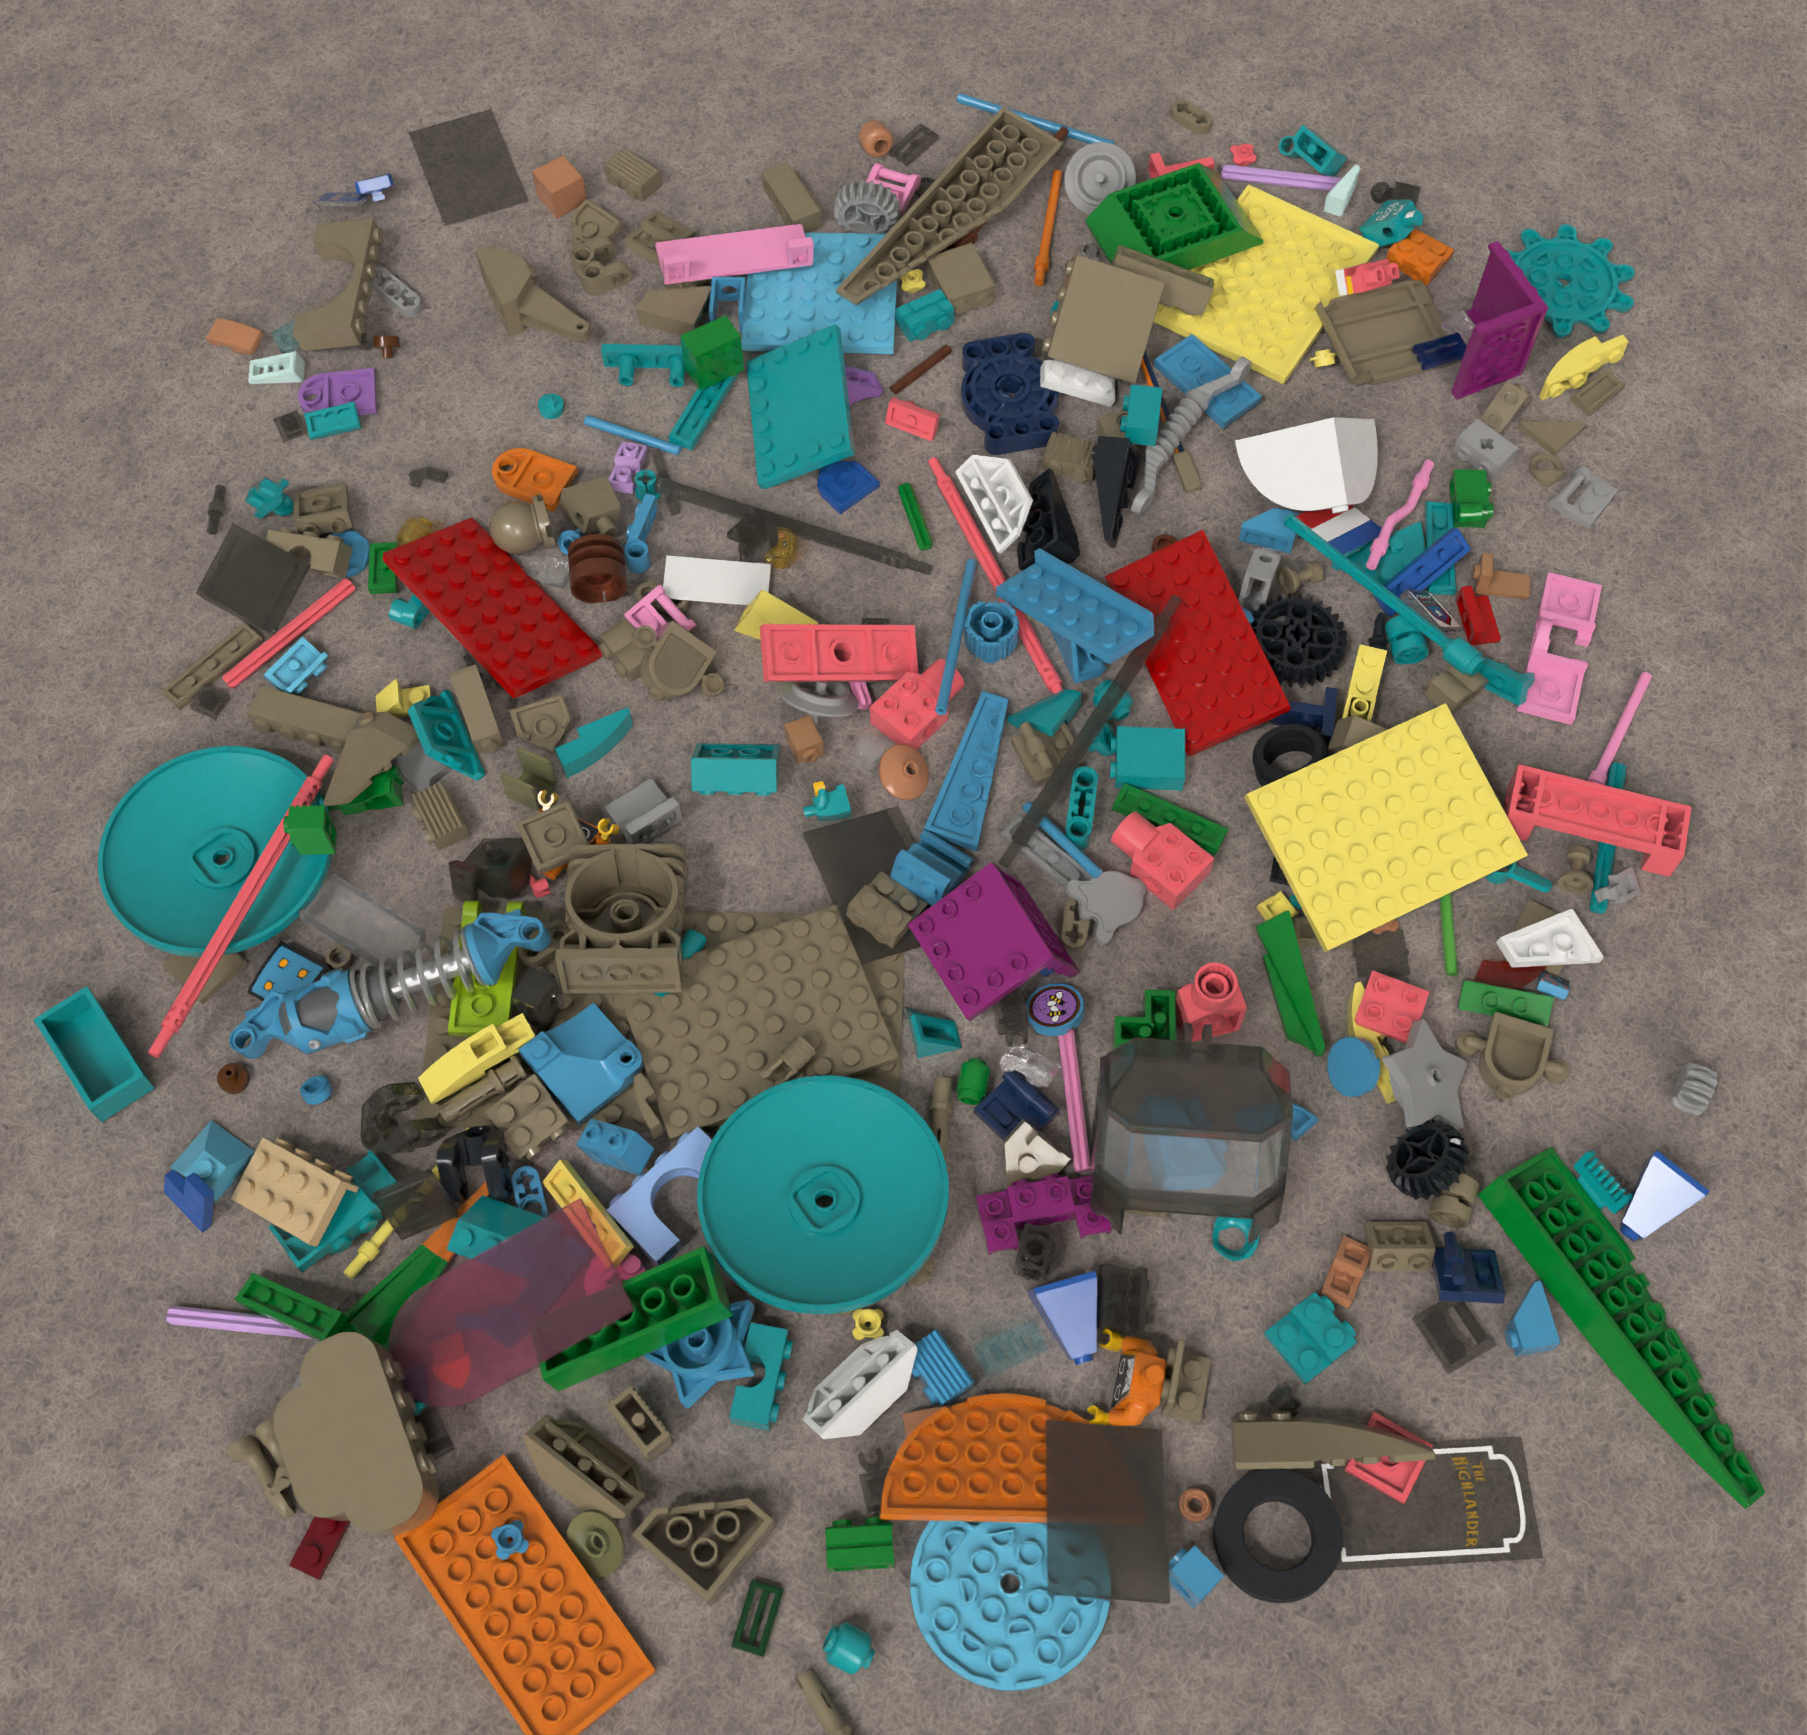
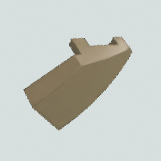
M640 1073L634 1077L636 1100L649 1133L653 1139H656L664 1133L660 1121L650 1108V1105L656 1102L657 1097L643 1074Z

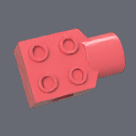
M937 659L921 675L906 672L869 707L870 723L897 745H908L917 750L948 720V707L944 715H939L935 711L945 660ZM956 668L949 701L964 687L963 678Z
M1137 811L1129 814L1120 823L1111 838V843L1132 859L1130 875L1133 878H1139L1151 893L1172 910L1211 873L1214 858L1171 823L1155 827Z
M1208 963L1197 971L1193 983L1187 984L1178 990L1175 999L1176 1026L1183 1044L1240 1030L1247 1007L1237 977L1228 966L1221 963Z

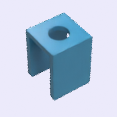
M712 277L709 306L710 322L717 319L718 301H739L740 332L743 331L746 300L745 277ZM732 286L737 291L735 293H727L723 288Z

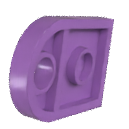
M365 368L321 373L308 378L303 382L298 391V401L302 410L308 413L355 402L359 415L377 413L375 369ZM310 394L318 395L315 400H305V398Z

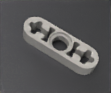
M376 266L377 278L373 280L372 290L406 317L417 316L422 311L420 297L382 266ZM381 277H382V280H383V282H384L383 285H382V282H381L378 278H381ZM392 289L400 290V292L396 295L388 294V292ZM404 299H406V302H408L410 305L406 306Z

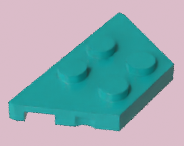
M1419 521L1391 534L1388 540V549L1385 555L1381 556L1375 570H1370L1366 567L1371 554L1370 547L1372 543L1346 557L1381 585H1384L1425 551L1422 524ZM1332 563L1333 569L1339 571V569L1342 570L1335 563Z
M444 690L436 697L434 695L430 696L425 701L416 702L408 709V714L426 756L476 781L484 777V769L450 690Z

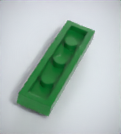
M1124 783L1112 806L1113 811L1125 816L1137 811L1155 827L1171 823L1203 850L1215 856L1228 832L1226 827Z
M255 1273L251 1274L234 1299L240 1305L318 1341L338 1334L348 1319L338 1310Z

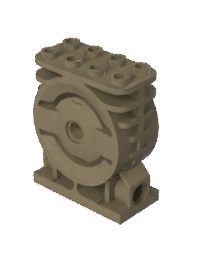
M675 843L579 844L569 850L568 878L566 879L565 919L569 932L560 938L559 949H556L555 955L563 994L682 992L681 972L683 954L680 939L683 931V915L686 904L685 893L687 890L686 879L688 875L684 849Z

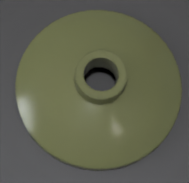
M590 1510L577 1515L569 1524L566 1533V1543L590 1576L606 1577L620 1567L625 1554V1543L621 1530L613 1519L602 1512Z

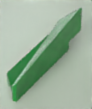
M1288 910L1256 926L1257 934L1267 954L1263 955L1262 960L1286 1039L1295 1044L1299 1043L1314 1052L1315 1056L1321 1057L1325 1051V1044L1291 914Z

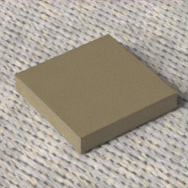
M569 800L516 822L539 875L568 863L569 850L579 844L590 845Z
M237 952L223 955L197 999L204 1004L244 968L247 962ZM174 954L162 966L184 986L200 957Z

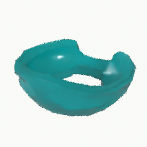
M1238 1211L1225 1212L1220 1215L1214 1223L1212 1235L1214 1249L1222 1257L1233 1262L1245 1260L1253 1255L1260 1238L1259 1229L1255 1221L1248 1215ZM1230 1227L1240 1229L1246 1238L1243 1248L1232 1251L1220 1245L1218 1236L1221 1230Z

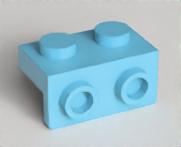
M301 637L263 677L278 691L299 696L309 686L306 681L312 675L318 677L328 667L325 662L329 655L325 652L321 654L304 637Z

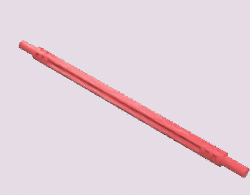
M931 458L928 464L937 478L936 484L996 592V587L1007 580L962 500L959 491L956 489L953 480L949 475H946L938 458ZM1012 606V609H1016V616H1018L1019 636L1048 691H1052L1054 694L1064 690L1061 678L1025 613Z
M323 755L311 777L308 776L291 805L294 807L305 805L307 807L313 803L323 786L321 781L334 761L330 756ZM284 817L162 1021L161 1026L163 1028L148 1051V1054L159 1058L173 1033H178L290 842L289 833L284 832Z

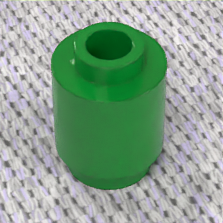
M970 1058L968 1062L961 1064L956 1088L957 1099L961 1103L978 1105L986 1097L991 1069L986 1066L985 1061Z

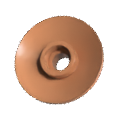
M895 745L884 752L879 762L881 783L893 797L900 800H912L925 791L929 780L928 766L923 756L913 747Z

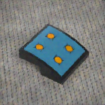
M281 941L258 971L247 993L264 1001L273 991L287 993L319 981L322 974L330 971L331 966Z

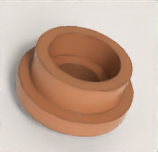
M1190 1488L1181 1495L1179 1510L1188 1521L1201 1522L1210 1515L1212 1501L1204 1490ZM1191 1500H1198L1201 1504V1510H1191L1189 1502Z

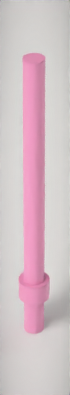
M1641 673L1596 770L1591 772L1587 781L1605 785L1608 779L1606 774L1651 681L1652 675L1650 673Z

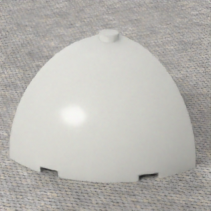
M1333 417L1235 441L1239 460L1251 483L1265 497L1283 507L1301 511L1332 508V513L1349 511L1348 505L1364 502L1373 489L1378 459L1374 419Z

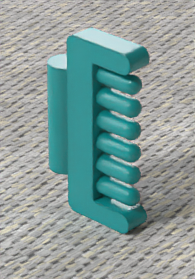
M1594 1150L1588 1151L1574 1164V1169L1580 1175L1577 1181L1600 1210L1608 1207L1613 1214L1620 1212L1633 1199V1195L1631 1193L1623 1195L1626 1192L1624 1188H1620L1614 1194L1620 1187V1183L1615 1182L1609 1188L1614 1182L1615 1177L1609 1176L1603 1181L1610 1174V1171L1606 1169L1598 1175L1605 1166L1600 1163L1593 1169L1599 1163V1159L1595 1157L1596 1152Z

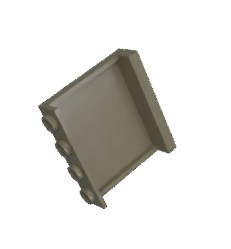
M1076 255L1071 261H1067L1063 275L1067 277L1064 286L1061 285L1057 292L1056 301H1059L1057 311L1052 312L1049 320V326L1052 327L1050 335L1045 337L1041 351L1045 352L1043 359L1047 360L1050 358L1119 380L1120 384L1131 386V384H1135L1164 283L1081 255Z

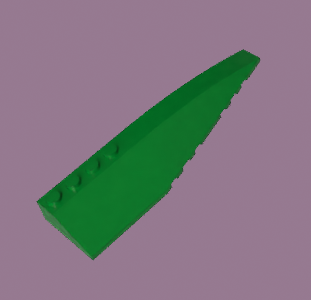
M1548 1148L1499 1176L1477 1195L1485 1204V1207L1491 1212L1506 1235L1512 1240L1524 1256V1259L1530 1264L1579 1331L1657 1423L1743 1508L1750 1507L1766 1493L1745 1454L1740 1451L1737 1452L1733 1445L1734 1434L1728 1424L1722 1425L1713 1409L1717 1406L1711 1393L1705 1394L1698 1380L1702 1377L1676 1330L1668 1328L1665 1323L1666 1312L1661 1303H1654L1647 1290L1650 1284L1644 1273L1638 1275L1630 1262L1636 1259L1631 1249L1553 1148Z

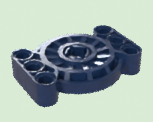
M1016 333L970 341L962 348V368L966 372L961 386L962 408L969 420L975 426L985 431L984 448L992 455L1046 447L1051 433H1058L1059 420L1054 413L1057 408L1059 392L1040 387V367L1043 362L1034 357L1035 339L1028 333ZM1007 393L1015 394V398H1011L1010 394Z

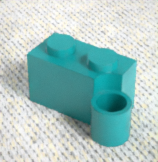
M1305 125L1300 127L1294 137L1285 136L1279 142L1281 154L1293 159L1301 156L1325 176L1334 177L1348 159L1315 130ZM1294 142V148L1289 152V146Z

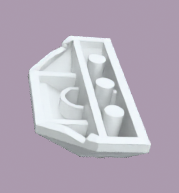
M972 454L955 473L995 548L999 553H1002L1020 536L1033 499L1011 460Z
M898 1330L890 1332L889 1336L878 1337L861 1344L814 1389L803 1421L822 1439L861 1435L907 1390L918 1350L917 1346Z

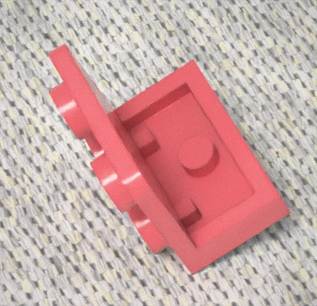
M1372 970L1364 988L1365 992L1355 1017V1023L1358 1026L1406 1043L1413 1021L1421 1019L1429 991Z

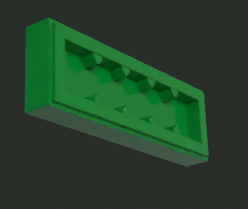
M1463 979L1457 1008L1493 1016L1494 1012H1499L1534 1024L1548 1026L1554 997L1547 994Z

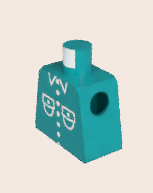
M1411 199L1387 200L1359 229L1364 238L1379 244L1380 247L1402 241L1416 226H1420L1423 223V214L1416 209Z

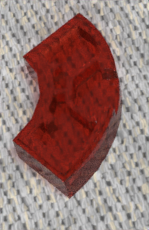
M1483 959L1473 981L1519 989L1535 980L1547 966L1511 967L1508 961L1493 962Z

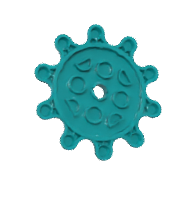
M1569 224L1561 225L1558 228L1557 236L1553 239L1543 238L1534 229H1525L1520 235L1521 243L1525 249L1521 252L1507 251L1548 306L1544 319L1552 324L1555 337L1565 338L1571 333L1572 325L1578 323L1588 326L1596 334H1602L1610 326V321L1605 315L1606 310L1624 313L1633 307V298L1618 289V284L1630 281L1635 275V270L1627 264L1615 265L1609 262L1607 254L1613 248V244L1609 239L1598 238L1591 244L1582 243L1577 239L1575 227ZM1559 279H1564L1568 281L1569 284L1563 286V283H1561Z

